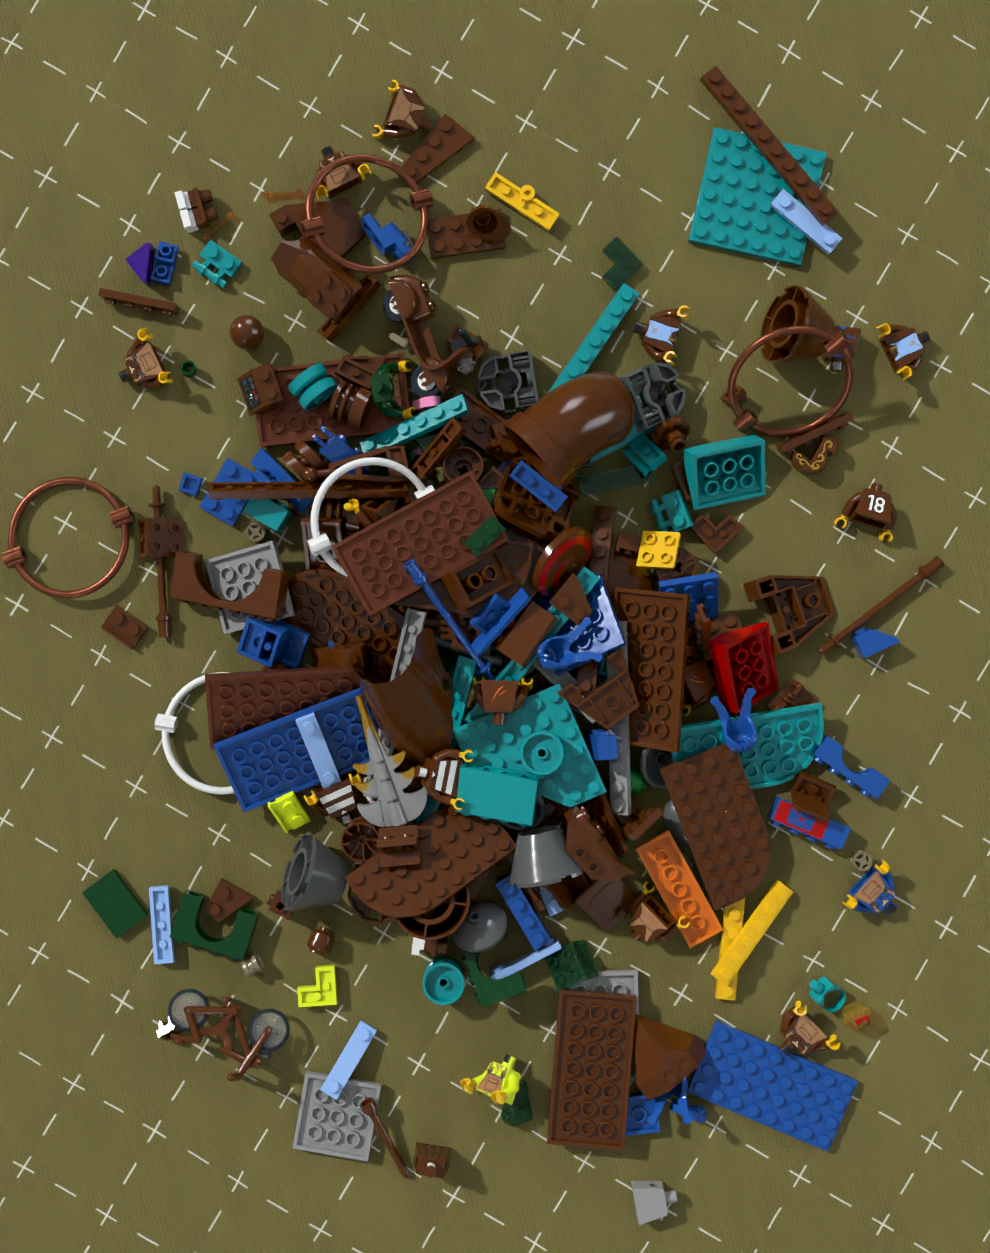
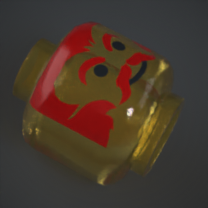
M860 1001L845 1005L841 1013L846 1027L854 1030L870 1023L869 1016H872L868 1005H863Z

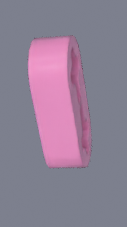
M427 396L412 401V407L416 409L413 412H424L441 404L440 396Z

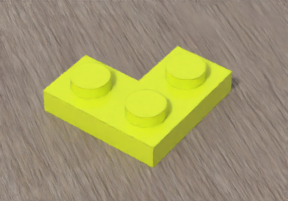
M335 965L316 966V985L298 986L297 988L298 1007L337 1005L338 1003Z

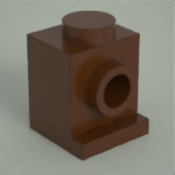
M619 532L614 551L619 552L621 549L623 550L622 553L630 555L639 553L642 537Z
M278 890L275 895L271 894L267 902L270 905L268 911L289 920L294 911H286L278 906V903L281 902V891Z

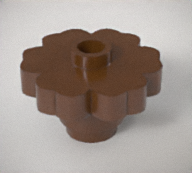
M673 416L668 421L663 420L655 427L656 432L652 434V441L662 451L672 450L673 452H680L686 447V435L691 432L690 425L681 416Z

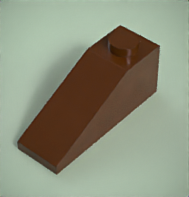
M367 642L311 648L314 667L341 666L347 668L343 659L351 667H362L370 661Z

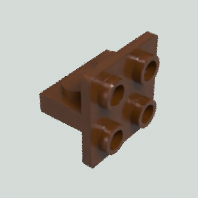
M417 825L379 828V840L376 841L377 849L380 851V866L382 868L420 864Z

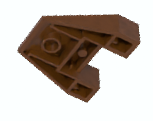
M348 199L314 202V218L320 216L324 223L325 234L321 235V237L334 252L345 258L366 235L358 216ZM306 203L284 205L269 214L281 237L290 234L298 228L302 234L300 223L306 220Z
M769 575L743 584L749 602L763 598L767 602L777 632L771 635L774 655L795 649L835 614L823 577Z

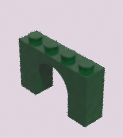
M186 890L183 893L170 938H173L177 943L192 944L196 949L202 950L205 948L211 950V953L215 955H227L234 961L244 960L247 956L260 912L241 907L232 932L228 936L214 938L203 931L199 921L206 895Z
M506 930V933H505V935H504L503 938H506V937L509 936L507 930ZM464 951L465 955L462 956L465 967L469 966L471 974L468 976L471 985L476 987L477 993L474 995L478 1005L481 1004L483 1008L528 992L521 972L497 980L486 978L480 971L478 963L481 952Z

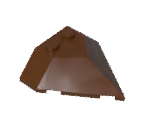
M635 1014L633 1045L634 1061L636 1064V1085L647 1100L668 1093L697 1069L707 1050L695 1034Z

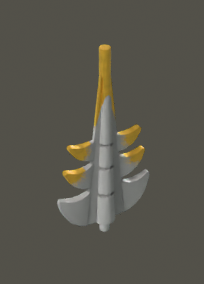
M363 694L357 695L355 698L362 718L370 761L354 763L353 768L362 774L373 775L374 778L367 782H356L355 786L365 795L378 797L376 802L371 804L359 803L357 808L369 823L376 826H405V823L416 819L424 810L428 796L426 787L424 786L422 789L412 793L404 792L403 789L413 780L415 767L406 772H395L394 769L404 760L406 751L403 750L395 755H387L368 713Z

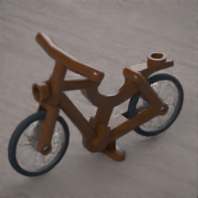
M185 989L178 992L169 1003L168 1016L171 1023L177 1029L191 1031L192 1035L182 1036L171 1033L170 1037L174 1038V1043L185 1045L186 1041L199 1044L202 1042V1038L208 1034L219 1036L224 1042V1046L220 1048V1053L242 1064L238 1071L228 1074V1081L241 1080L250 1067L259 1069L262 1057H258L260 1050H277L288 1039L290 1026L286 1016L278 1010L265 1009L258 1012L249 1024V1038L254 1045L251 1049L240 1017L242 1014L241 1005L232 1003L228 1006V1002L232 1001V997L223 996V1006L215 1007L209 1006L207 998L198 990ZM209 1014L225 1015L218 1026H207L199 1029L205 1023ZM232 1021H234L244 1055L232 1050L233 1044L229 1034L226 1032Z

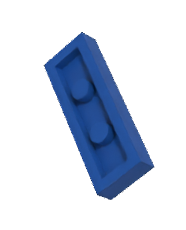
M523 460L519 462L509 475L555 512L568 497Z

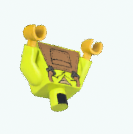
M506 1054L502 1064L491 1062L482 1075L473 1078L472 1081L470 1078L461 1080L462 1089L467 1093H472L475 1087L476 1090L491 1097L494 1104L498 1102L499 1104L507 1103L512 1105L515 1095L519 1091L521 1077L520 1073L512 1069L516 1058Z

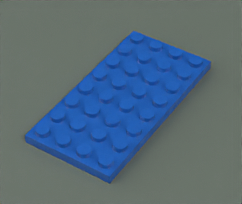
M361 687L214 743L213 747L243 812L255 809L268 802H273L276 798L291 791L296 793L321 783L297 726V718L315 713L339 775L355 770L353 768L354 763L370 761L362 718L355 696L363 694ZM363 694V698H364V701H365V704H366L368 713H369V715H370V717H371V720H372V722H373V724H374V726H375V728H376V731H377V733H378L377 726H376V724H375V721H374V719H373V716H372V714H371V712H370V709H369V707H368V704H367L366 699H365L364 694Z
M716 1020L704 1046L707 1052L699 1067L694 1070L687 1087V1092L828 1152L858 1081L796 1053L791 1052L787 1056L779 1046Z

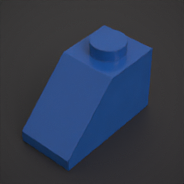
M865 627L854 631L855 635L850 637L860 658H866L900 642L896 637L874 629H866Z

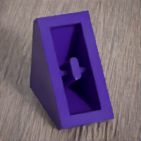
M145 243L125 259L147 286H151L150 277L153 271L155 247L151 243Z

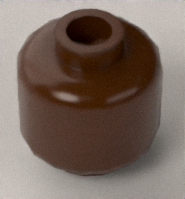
M320 926L319 929L311 931L307 942L310 952L321 956L330 953L335 940V936L330 934L331 929Z

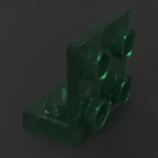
M586 940L573 941L545 957L558 992L559 989L565 990L582 981L599 977Z

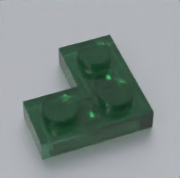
M617 236L602 251L615 264L602 276V279L614 292L643 266V263Z

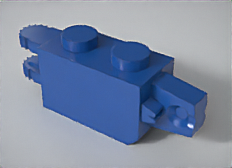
M323 425L320 427L321 431L330 437L327 442L324 443L318 435L314 434L312 436L322 446L319 450L320 453L332 463L362 454L357 447L352 449L347 445L349 441L342 434L339 436L335 433L332 434ZM368 466L361 467L362 475H371L373 473ZM355 469L346 472V474H355Z

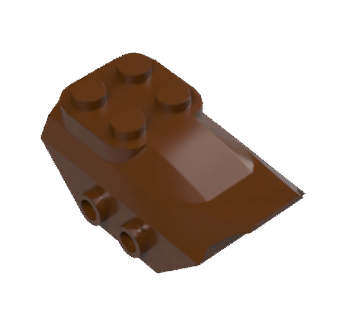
M303 236L294 241H282L271 257L278 270V274L296 288L300 296L307 298L314 308L338 323L362 288L352 270L334 262L315 242L305 239Z
M582 804L571 808L567 807L563 810L562 829L567 835L566 852L592 880L620 881L625 875L636 874L631 865L615 854L609 841L603 835L605 832L601 828L602 826L595 818L591 820L588 810Z

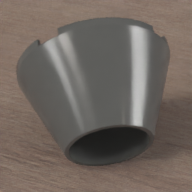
M560 825L537 827L518 834L510 875V886L513 887V884H517V888L544 886L561 882V878L568 875L574 878L585 872L566 852L567 835Z
M306 833L300 837L292 851L295 852L292 862L288 861L281 889V902L286 905L283 908L286 911L336 904L341 899L346 888L347 881L344 877L349 872L348 864L316 837Z

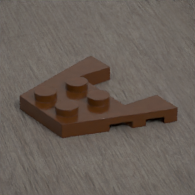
M621 647L605 657L616 672V675L586 697H582L572 682L557 692L562 698L607 730L639 707Z

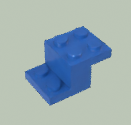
M248 617L237 653L269 668L281 662L297 669L301 667L311 634L282 620L272 621L267 624L254 617Z

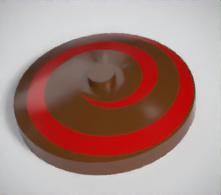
M572 527L559 534L541 554L532 576V584L537 592L546 597L555 595L572 572L577 575L582 567L586 566L593 550L594 541L591 533L583 527Z

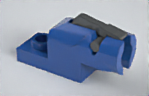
M369 213L363 216L361 226L382 256L390 252L398 260L413 247L407 231L399 230L393 222L380 229L378 221L372 218Z

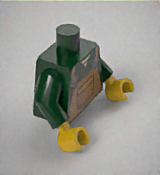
M410 360L400 361L398 364H382L377 369L376 375H371L370 377L373 403L381 409L385 416L403 417L404 420L414 417L410 413L416 411L414 407L402 409L398 370L401 373L412 370L406 368V363L411 362Z

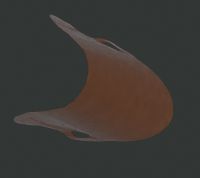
M429 627L424 628L417 635L409 666L400 676L392 681L381 684L366 682L343 659L352 677L360 685L368 702L370 712L381 732L399 753L405 750V757L408 760L424 766L426 758H432L435 753L441 750L451 749L453 740L452 705L454 683L450 673L445 670L432 629ZM444 679L450 682L449 691H445L442 688Z

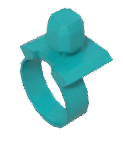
M822 976L819 980H812L809 983L811 989L809 996L825 1011L832 1013L843 1007L846 1001L845 992L839 986L831 983L825 976ZM839 989L840 998L837 1003L831 1007H824V996L826 993Z

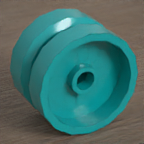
M317 363L304 370L288 386L289 391L294 397H300L298 403L305 411H309L327 400L338 386L332 377H326L328 371L322 363Z
M545 730L537 731L527 736L520 748V758L524 767L537 775H547L557 770L563 763L565 748L561 739L553 732ZM544 749L546 755L541 757V754H538L539 750Z
M447 956L437 957L429 962L425 968L422 981L423 991L427 998L439 1005L452 1004L460 998L465 985V973L462 965L454 958Z

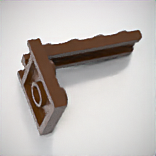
M696 605L695 621L692 626L695 633L693 636L696 645L703 652L705 661L708 662L712 660L709 641L722 633L743 627L736 611L710 620V618L705 617V605Z
M596 766L607 792L605 795L610 805V781ZM631 806L630 815L614 814V817L623 827L621 833L624 840L628 841L637 840L664 813L659 807L644 808L637 813Z

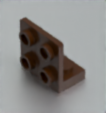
M139 519V558L176 557V551H184L183 519Z

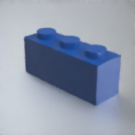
M589 728L587 732H582V736L593 759H618L616 735L599 728Z

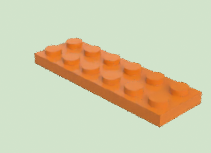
M668 829L634 847L672 917L676 920V924L682 915H685V917L681 919V924L686 925L690 921L687 928H680L689 948L723 931L721 924Z

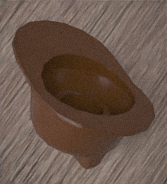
M478 205L470 210L471 213L467 217L466 224L469 231L493 242L501 241L509 235L511 230L510 222L503 214L493 210L488 205Z

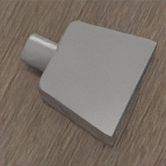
M631 1181L639 1225L667 1216V1204L677 1202L676 1191L664 1192L662 1181Z

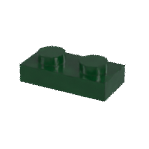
M491 515L463 544L478 557L506 529Z

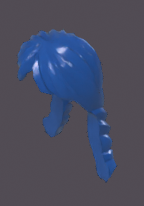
M585 617L580 626H577L568 634L548 637L540 643L537 655L544 668L548 670L566 669L574 663L585 662L591 659L600 662L603 659L600 652L573 653L569 651L571 644L579 639L585 629L591 625L590 617Z
M754 688L746 690L742 700L740 716L736 721L730 719L728 711L717 696L711 697L710 703L716 707L722 724V736L726 746L731 751L737 753L749 751L757 743V731L750 713L751 700L756 694Z
M687 1077L671 1091L657 1097L654 1112L647 1118L648 1124H656L659 1117L663 1114L667 1099L672 1094L677 1097L678 1107L683 1116L684 1123H691L692 1116L689 1114L686 1095L688 1087Z

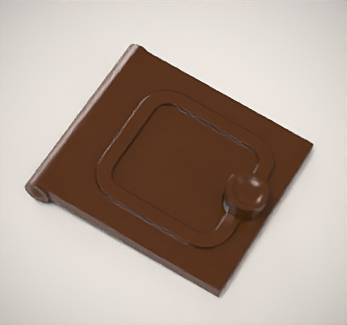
M593 880L573 900L608 933L621 920L627 917V914L630 912L631 902L636 895L622 880Z

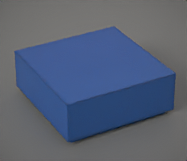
M184 472L178 490L198 497L203 478Z

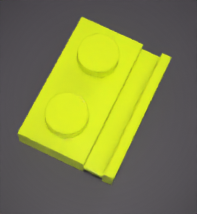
M293 791L276 798V801L272 803L268 802V808L285 833L311 822L310 816Z

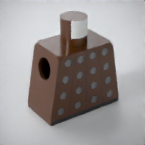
M416 1142L413 1159L416 1174L444 1178L449 1168L452 1148Z

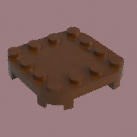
M514 457L505 469L495 495L494 513L507 522L551 543L559 534L570 527L569 522L575 503L580 497V490H577L571 480L561 490L568 497L555 512L509 476L521 460L537 471L525 457Z

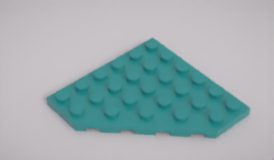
M560 683L527 697L520 709L515 711L514 714H505V725H493L494 714L490 713L453 729L461 752L467 749L474 752L465 754L467 759H473L471 762L528 773L531 772L524 767L520 758L522 742L527 736L537 731L553 732L563 742L565 756L563 763L557 770L547 775H541L537 790L539 795L571 808L607 792L568 701L557 693L562 689ZM544 749L539 750L538 754H541V757H544L546 755V751Z

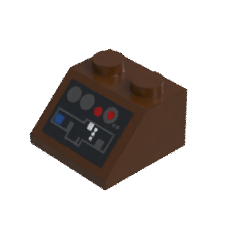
M271 363L253 368L237 379L250 416L287 404L275 368Z

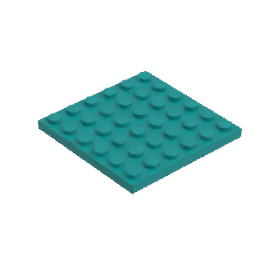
M714 127L688 242L800 267L807 237L771 208L770 204L784 189L803 206L805 205L745 134ZM781 142L819 187L827 152Z

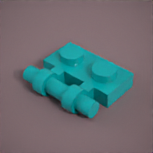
M210 240L200 254V257L205 260L204 263L201 264L195 260L192 267L201 276L205 275L209 278L211 283L216 286L219 285L224 289L228 284L223 279L225 275L233 279L243 263ZM213 265L219 271L215 274L209 268Z
M681 489L661 496L664 503L662 505H659L657 498L650 501L652 507L650 510L656 517L658 530L669 532L667 527L672 526L673 531L677 532L694 525ZM665 509L669 517L668 521L664 520L662 511Z

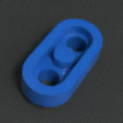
M672 1099L669 1108L673 1112L682 1115L677 1099ZM688 1104L692 1120L705 1123L708 1116L705 1112L706 1109L697 1104L695 1106Z

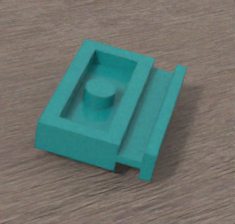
M644 434L631 443L627 450L622 451L624 456L645 477L650 470H655L667 460L666 455Z

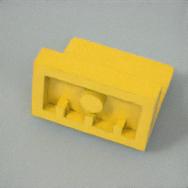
M643 531L636 564L642 575L650 576L651 569L675 568L681 538L679 532Z

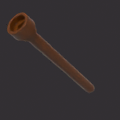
M369 1097L363 1100L360 1104L361 1110L364 1114L370 1116L403 1178H408L410 1173L376 1112L377 1104L374 1098Z

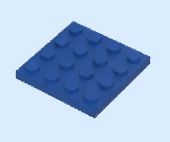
M596 573V575L600 579L586 596L593 611L589 615L591 625L585 629L579 639L571 644L569 651L573 653L591 651L600 652L603 656L627 644L604 581L599 573ZM553 596L536 604L548 612L553 606L549 603ZM568 619L555 636L568 634L578 625L571 619ZM594 659L574 663L566 669L554 670L556 676H560Z

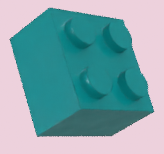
M265 498L263 500L250 499L243 512L283 534L294 516L290 512L291 507L280 501L276 504L273 502L274 498Z

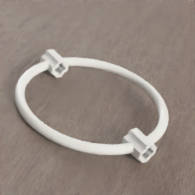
M361 458L342 465L327 477L315 496L311 510V532L313 538L307 540L310 551L314 557L320 554L330 567L347 577L342 566L329 554L328 550L332 549L331 543L326 533L320 534L318 523L320 506L327 490L346 472L369 465L394 469L406 476L418 489V491L413 493L415 501L434 491L435 489L432 485L425 487L422 481L410 469L385 458Z
M205 675L189 682L175 695L165 715H157L155 730L162 731V744L166 758L172 769L183 781L206 793L219 795L233 794L232 786H210L189 776L178 764L170 745L169 732L175 733L178 726V717L173 716L174 711L187 693L205 683Z

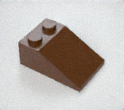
M497 548L441 577L459 612L515 583Z

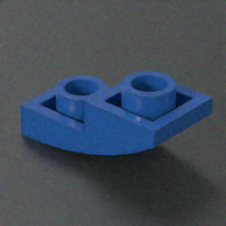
M159 242L154 257L156 262L150 277L152 283L170 287L178 257V245Z

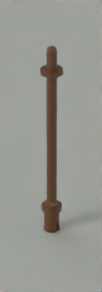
M154 485L152 487L153 503H149L148 506L153 508L154 518H162L161 507H165L166 503H161L160 487ZM156 557L159 614L156 617V621H158L159 638L171 637L170 620H172V617L167 613L164 557Z
M936 556L925 566H920L918 574L836 636L829 634L830 640L818 649V653L823 655L834 646L840 649V642L922 579L929 580L932 574L941 567H944V562Z

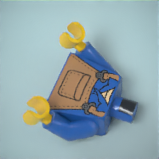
M882 859L883 863L881 866L876 864L875 868L871 867L847 892L849 900L846 903L842 902V904L849 909L863 913H872L874 911L878 914L884 909L888 914H892L897 909V906L891 901L896 895L893 890L895 885L890 872V866L885 860Z

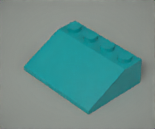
M752 434L684 448V468L695 510L766 495L765 440L757 435Z

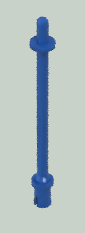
M414 559L409 560L405 563L404 568L413 578L414 585L422 587L478 665L477 674H484L488 680H495L496 677L490 670L492 663L484 662L481 656L476 655L469 639L427 582L428 575L426 572H422Z

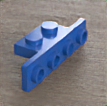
M261 448L251 460V464L257 469L253 475L258 479V482H297L265 449ZM285 498L282 500H289L300 512H305L314 498H304L301 500Z
M520 588L509 602L495 593L470 621L474 628L481 631L480 635L471 644L476 655L481 656L515 619L518 613L527 606L531 598L525 589Z

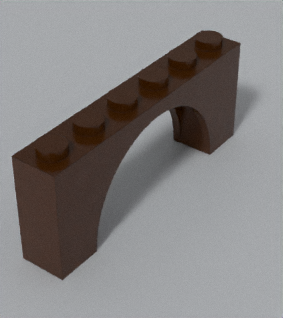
M176 551L170 597L177 598V602L189 603V601H192L195 606L206 607V605H211V609L223 610L225 608L229 609V613L234 614L245 612L246 616L258 618V615L264 616V620L276 621L277 618H283L289 571L274 568L264 569L258 586L249 596L239 601H231L218 595L206 580L203 571V554Z

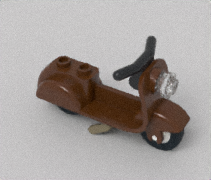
M410 275L390 277L391 280H389L391 290L384 297L383 310L392 321L404 323L409 337L408 339L400 337L396 333H390V339L410 350L408 351L409 354H415L421 364L412 373V389L422 398L438 396L441 393L449 395L453 382L451 373L458 370V372L466 374L474 370L473 367L476 366V362L472 359L476 352L473 348L478 346L482 341V337L477 335L473 338L464 328H460L458 334L462 340H453L451 342V349L454 353L443 361L427 320L436 316L435 311L437 310L434 301L430 299L428 294L430 292L428 284Z

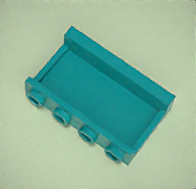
M465 761L460 767L457 798H461L465 802L461 800L456 801V807L462 810L456 809L455 812H461L465 816L477 815L482 819H498L502 823L514 822L524 827L532 826L536 818V798L541 775Z

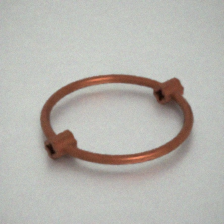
M368 154L344 156L326 165L312 181L306 197V220L300 223L301 231L305 239L313 238L319 248L330 259L349 270L365 274L390 272L408 263L424 244L429 225L428 208L433 207L434 204L433 195L429 189L421 190L416 181L403 168L392 161ZM366 162L384 166L398 174L412 189L413 193L409 195L410 204L414 211L420 210L421 228L413 247L400 259L379 266L357 264L338 255L321 237V235L325 234V229L320 216L314 218L313 204L315 194L323 179L330 172L343 165Z
M791 326L769 332L751 343L737 358L728 379V400L732 411L736 415L733 424L738 431L745 434L751 429L763 435L788 437L809 432V430L817 428L831 419L847 400L853 384V362L846 348L851 342L841 330L832 335L815 327ZM793 334L812 335L826 340L823 345L832 356H836L839 353L842 356L845 364L846 378L839 398L824 415L800 427L772 429L757 424L759 422L758 417L751 409H746L742 412L735 394L736 380L742 365L755 350L773 339Z
M62 477L49 480L30 491L14 511L8 531L9 551L2 553V559L7 568L15 567L20 576L41 593L57 598H77L89 595L109 583L123 565L129 548L128 524L134 523L135 517L129 506L122 508L114 495L96 482L79 477ZM73 484L93 489L109 501L115 510L110 512V518L115 528L121 527L122 540L117 559L104 577L86 588L63 591L52 589L39 583L26 571L22 564L28 562V557L23 547L16 546V532L21 515L35 497L50 488Z

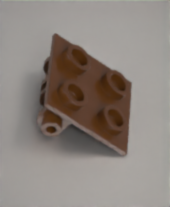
M792 678L767 706L771 710L819 702L804 689L805 687L800 682L798 683Z

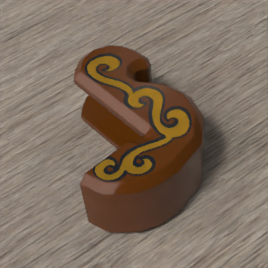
M834 437L821 439L810 459L794 451L790 456L791 464L800 473L806 475L817 474L826 467L828 456L831 457L836 454L839 447L838 442Z

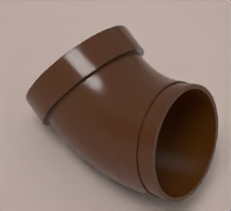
M594 371L571 379L553 389L523 413L517 412L503 425V428L512 443L531 465L550 483L562 490L577 476L576 470L601 451L621 443L629 435L634 423V404L627 387L620 379L605 371Z

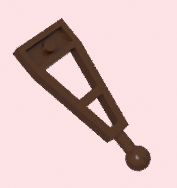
M404 444L384 446L329 463V469L316 470L313 467H307L304 469L302 477L306 482L312 483L317 478L328 477L336 469L348 462L383 455L386 456V459L400 463L408 468ZM361 467L355 468V474H343L335 482L394 485L410 483V480L391 468H388L389 476L362 475Z

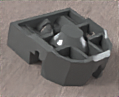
M531 350L509 353L503 356H492L481 365L477 377L479 398L493 411L503 415L522 412L539 400ZM508 359L509 369L498 370L497 361ZM520 373H526L528 384L526 388H521L522 378ZM500 375L502 379L499 383L495 382L496 378ZM491 382L492 390L481 392L480 383ZM513 387H515L516 390H514V393L512 394L511 391L513 390ZM514 397L516 408L505 410L503 398Z
M648 364L618 378L624 385H628L626 387L633 400L634 424L638 433L660 424L663 420L676 416L685 405L686 391L684 388L676 385V378L680 376L669 364ZM669 382L672 392L668 393L667 390H664V387H666L664 383ZM658 395H662L660 402L656 401Z

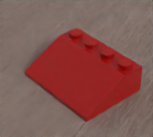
M768 622L725 632L709 641L719 699L726 710L734 714L740 713L742 700L746 690L749 688L756 690V694L751 700L752 705L779 689Z

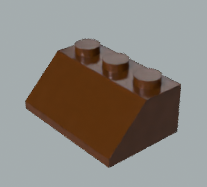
M530 600L527 606L518 613L515 619L491 645L524 668L557 618Z

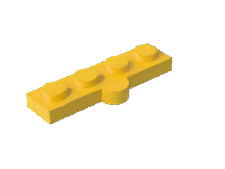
M495 172L485 187V191L548 232L559 217L560 213L534 198L535 190L530 185L520 188Z

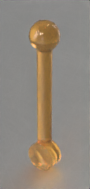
M297 189L295 192L269 193L264 191L262 196L265 199L274 196H296L301 198L303 193L300 189Z
M228 212L226 217L208 234L204 233L202 235V240L208 242L212 234L228 220L234 218V214Z

